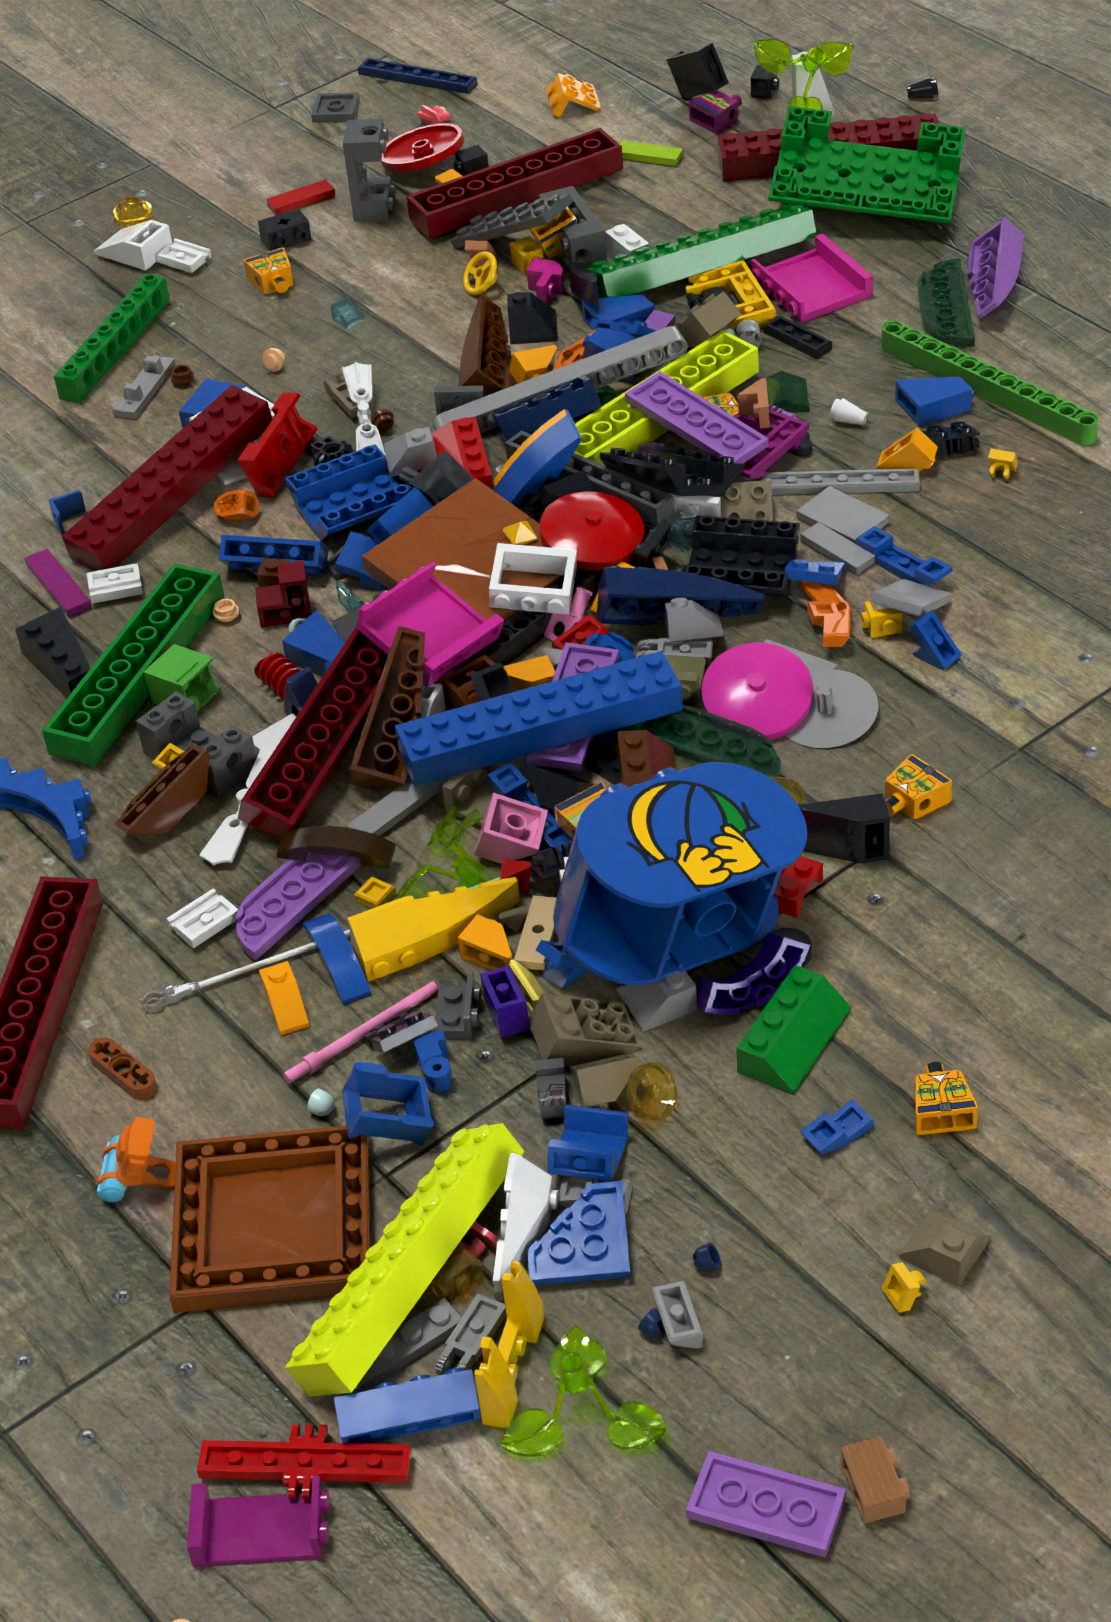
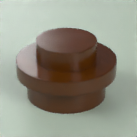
M188 365L175 366L170 376L171 381L179 386L188 385L194 379V372Z
M381 409L373 414L370 421L371 424L378 428L379 432H385L394 425V415L389 409Z

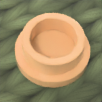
M269 348L263 352L262 361L269 371L277 372L283 367L285 356L279 349Z
M221 599L214 605L213 616L218 621L230 622L239 615V608L231 599Z

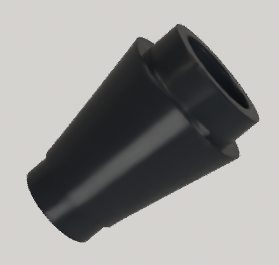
M927 77L911 85H906L908 98H934L935 95H939L936 77Z

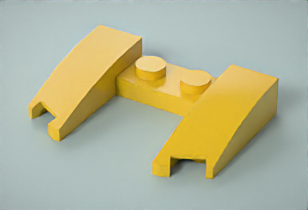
M744 260L688 277L689 282L694 284L693 286H686L687 294L692 292L695 295H701L702 291L710 290L713 287H724L728 293L734 292L741 304L735 306L742 314L725 329L736 330L740 322L749 319L756 321L760 328H762L763 325L776 318L773 304Z
M511 1261V1273L504 1272L501 1279L507 1321L499 1346L497 1348L492 1338L482 1336L480 1348H482L484 1363H481L479 1370H475L474 1373L482 1424L510 1429L518 1403L515 1388L518 1356H524L527 1342L537 1343L545 1318L542 1301L535 1284L522 1264L517 1261Z

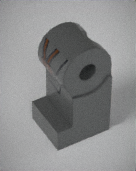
M564 1058L535 1060L541 1119L564 1117L565 1105H567Z

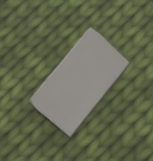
M684 1280L651 1287V1292L669 1344L695 1349L703 1348V1333Z

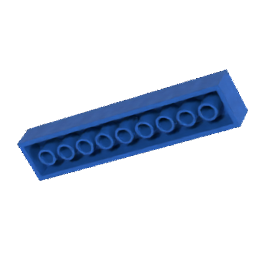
M659 651L395 725L398 751L416 787L683 711L682 685L663 652Z

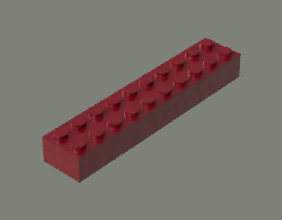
M923 113L916 116L902 115L896 118L881 117L876 120L860 119L855 122L846 123L835 122L830 124L828 140L917 151L921 122L939 124L936 114ZM771 128L766 131L750 130L745 133L717 135L718 160L722 180L733 181L773 177L781 150L783 129Z
M602 128L594 129L408 195L406 199L409 220L428 239L437 238L442 234L457 231L464 226L470 225V220L476 216L482 215V217H485L493 211L500 213L508 207L515 209L525 202L533 203L538 200L539 194L570 186L576 188L578 185L593 182L598 178L623 170L622 146Z
M234 385L228 387L62 535L69 557L94 571L115 568L242 453L248 443H253L265 432L273 420L268 402Z
M356 627L241 800L237 819L279 840H282L285 833L299 828L366 723L388 654Z
M41 876L0 983V1128H25L103 906L97 879Z

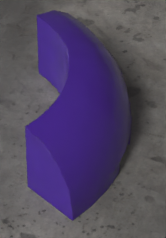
M768 932L757 955L739 971L720 978L698 977L696 984V1002L698 1007L703 1012L728 1015L738 1014L743 1010L754 1006L759 1007L769 1002L795 965L802 966L810 945Z

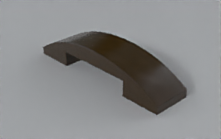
M312 826L285 833L276 855L280 859L305 861L308 853L360 857L361 866L389 868L396 844L378 835L358 829L339 826Z

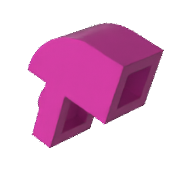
M534 258L527 268L528 289L535 290L536 297L547 304L555 294L563 295L564 293L563 270L561 265L553 260Z

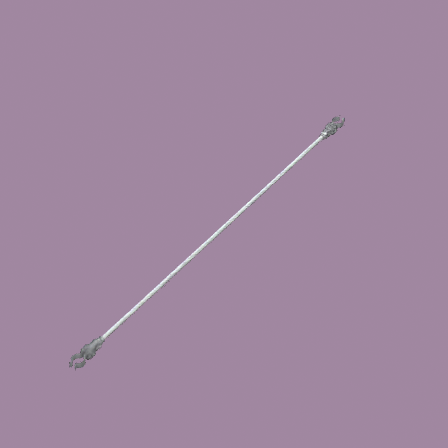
M500 877L492 879L490 881L500 880ZM480 884L472 886L468 889L478 888ZM349 930L344 931L346 937L350 936ZM312 942L201 982L171 985L164 988L161 993L149 992L144 996V999H140L143 1011L146 1009L155 1011L160 1009L163 1003L168 1005L178 1003L183 998L201 990L200 988L308 951L316 948V946ZM156 997L160 999L157 1004H146L150 998Z

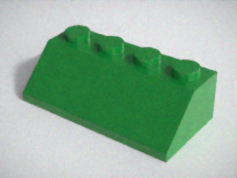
M795 965L736 1047L737 1073L794 1095L851 1011V1006L823 975Z

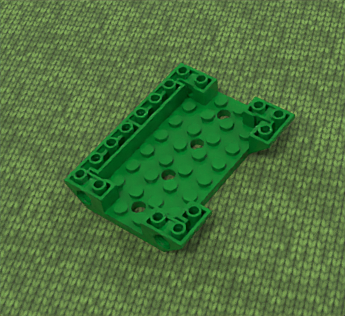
M788 106L782 131L778 164L774 169L768 197L769 202L793 203L794 205H803L805 207L951 225L965 127L921 122L917 151L828 140L832 111Z

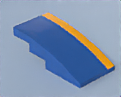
M563 409L525 440L494 478L493 483L498 494L518 508L526 494L534 496L540 490L547 477L557 479L582 441V437L568 410Z

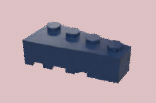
M581 375L492 415L503 442H506L521 430L528 434H533L563 409L568 410L571 417L575 418L602 406L592 380Z

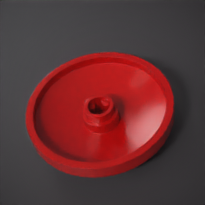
M442 123L408 131L386 144V153H382L381 164L383 168L393 172L413 171L434 165L450 157L462 147L464 143L462 130L457 125Z
M585 491L562 496L549 504L541 516L539 534L544 547L577 550V568L596 571L604 570L605 567L617 566L620 562L627 563L632 560L637 545L639 543L643 544L644 523L637 510L626 501L606 493Z

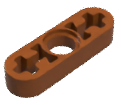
M99 1038L89 1045L88 1052L93 1066L133 1098L144 1100L156 1093L157 1084L154 1073L112 1039ZM120 1065H130V1068L125 1072L119 1073L115 1071ZM136 1077H137V1081L140 1082L139 1084H136V1081H135V1078H136Z

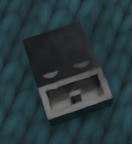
M883 793L798 805L807 827V840L804 852L860 864L889 860L890 816Z

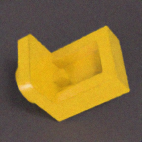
M870 601L864 602V612L860 613V619L863 629L867 628L870 638L902 633L903 612L892 608L873 610Z

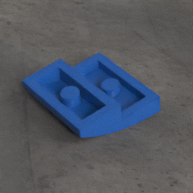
M350 532L335 563V572L360 577L361 586L381 591L386 589V586L363 570L362 555L376 547L379 543L365 535Z

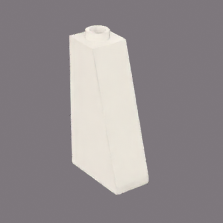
M801 52L797 55H792V106L832 111L831 124L838 121L814 53Z

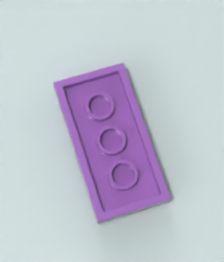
M708 1451L686 1508V1518L826 1558L846 1500V1489Z

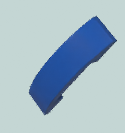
M875 526L856 538V543L861 548L875 555V562L901 579L930 585L935 584L952 572L951 566L934 557L924 561L895 546L893 536Z
M511 761L488 774L487 778L496 794L547 810L544 806L540 805L538 799L527 788L528 780ZM547 812L540 846L543 849L552 848V850L553 846H557L561 852V844L565 843L568 847L567 842L573 839L557 825L555 818Z
M329 913L303 922V927L311 943L314 942L331 975L333 986L342 1004L345 1005L370 996L371 990L350 942L335 917Z

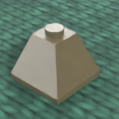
M628 1053L569 1067L581 1106L596 1109L609 1108L608 1102L616 1101L639 1065V1057Z
M931 1208L899 1253V1258L959 1286L991 1240V1235Z

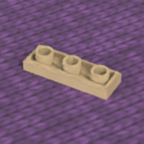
M533 895L514 958L515 961L526 969H545L546 963L543 961L545 957L537 952L536 948L541 940L553 942L556 931L553 921V910L556 901L554 897Z

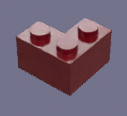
M304 560L277 564L279 585L255 588L261 628L290 624L294 619H307L312 614Z

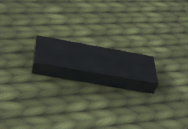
M780 315L763 325L764 333L815 359L833 349L832 341Z

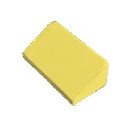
M514 959L510 960V969L526 1000V1005L532 1013L540 996L546 993L529 970Z

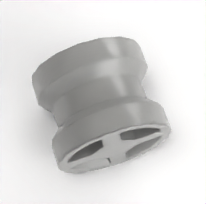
M750 319L738 324L736 328L738 338L758 347L762 342L759 324Z

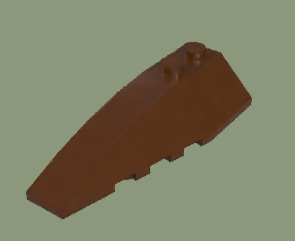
M483 294L478 299L466 334L460 362L458 386H483L484 396H488L514 386L515 379L509 372V360L512 358L510 350L506 349L508 338L502 331L505 325L501 308Z
M401 626L397 628L350 767V784L375 791L403 787L405 785L408 771L398 751L395 725L421 718L424 632Z
M647 730L617 731V762L620 784L630 787L651 780L655 774L663 769L670 767L676 769L674 750L669 744Z

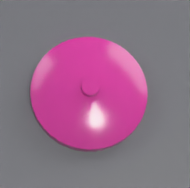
M746 643L725 651L708 667L702 682V702L710 721L726 735L749 742L770 741L787 735L804 721L812 705L813 683L810 672L804 662L790 650L770 643Z

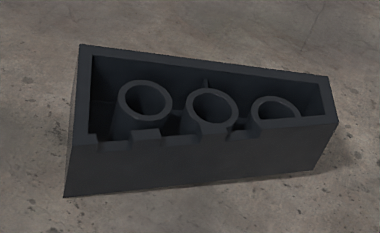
M60 606L15 630L22 654L68 698L88 673L90 667Z

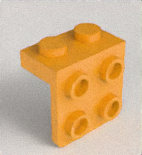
M557 73L553 83H549L546 89L552 115L559 118L569 100L595 111H599L601 107L594 86L588 82L582 83L568 74L562 75Z

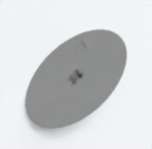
M825 669L810 672L813 683V700L810 711L804 721L785 736L796 743L814 748H830L847 744L863 735L875 721L878 713L876 693L863 678L847 671Z

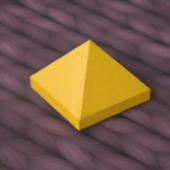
M521 521L503 528V532L511 544L525 545L538 540L528 521Z

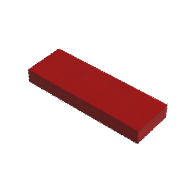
M324 179L268 198L266 201L267 206L275 215H279L333 197L336 194L334 187Z

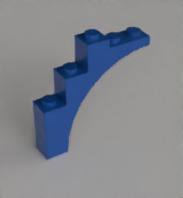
M8 757L0 759V807L26 812L48 822L61 833L69 844L74 860L86 858L84 846L89 844L85 828L80 829V827L85 826L84 818H89L87 806L92 805L89 789L83 790L81 779L54 785L52 778H46L44 768L18 774L16 767L10 768Z

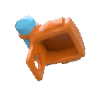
M135 1117L131 1125H127L120 1135L114 1136L111 1141L107 1142L102 1154L104 1160L101 1174L96 1182L97 1195L106 1202L120 1201L124 1197L128 1186L150 1185L166 1189L174 1188L176 1161L149 1154L155 1126L154 1120ZM162 1166L169 1171V1176L165 1179L156 1178L152 1172H147V1168L153 1169L154 1167Z

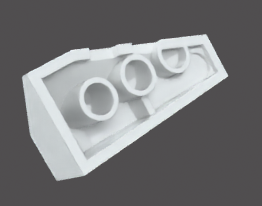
M510 1153L504 1191L507 1192L506 1209H501L502 1240L497 1242L493 1274L496 1301H503L504 1299L501 1279L504 1272L511 1273V1261L520 1262L524 1266L528 1259L527 1249L536 1240H540L550 1223L552 1210H557L559 1191L553 1190L552 1176L517 1153Z

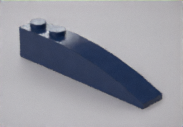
M612 566L604 568L599 581L596 620L601 624L655 625L657 620L665 619V603H669L675 598L693 600L715 614L722 613L723 617L758 614L765 596L762 593L737 584L682 571Z

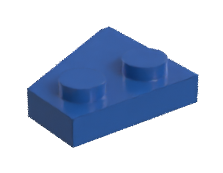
M591 319L590 328L594 330L601 327L639 336H645L656 331L655 329L648 328V323L633 321L632 324V322L623 320L615 322Z
M794 559L789 561L784 572L788 573V579L837 585L844 574L845 562Z

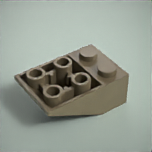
M724 291L717 296L711 294L702 302L701 306H694L686 313L688 316H685L676 324V328L687 342L688 347H697L727 328L742 314Z
M542 994L529 1017L530 1027L542 1060L564 1058V1066L567 1067L617 1056L641 1048L624 1002Z

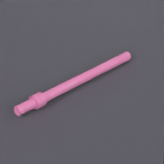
M434 981L428 983L317 1053L311 1052L301 1059V1063L283 1073L284 1079L290 1084L308 1072L310 1074L322 1068L324 1062L360 1041L365 1035L373 1032L374 1027L389 1023L397 1018V1016L439 991L437 984Z

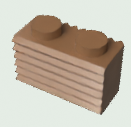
M881 1436L862 1442L858 1441L855 1444L851 1443L848 1446L843 1445L841 1447V1466L863 1523L866 1524L906 1513V1500L910 1499V1491L904 1477L898 1478L895 1469H898V1461L892 1447L886 1448Z

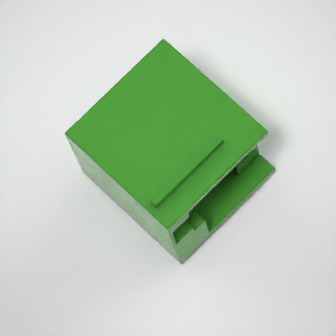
M173 644L143 672L152 703L158 705L177 691L194 701L197 711L201 709L222 689L220 686L215 685L209 664L214 660L213 657Z

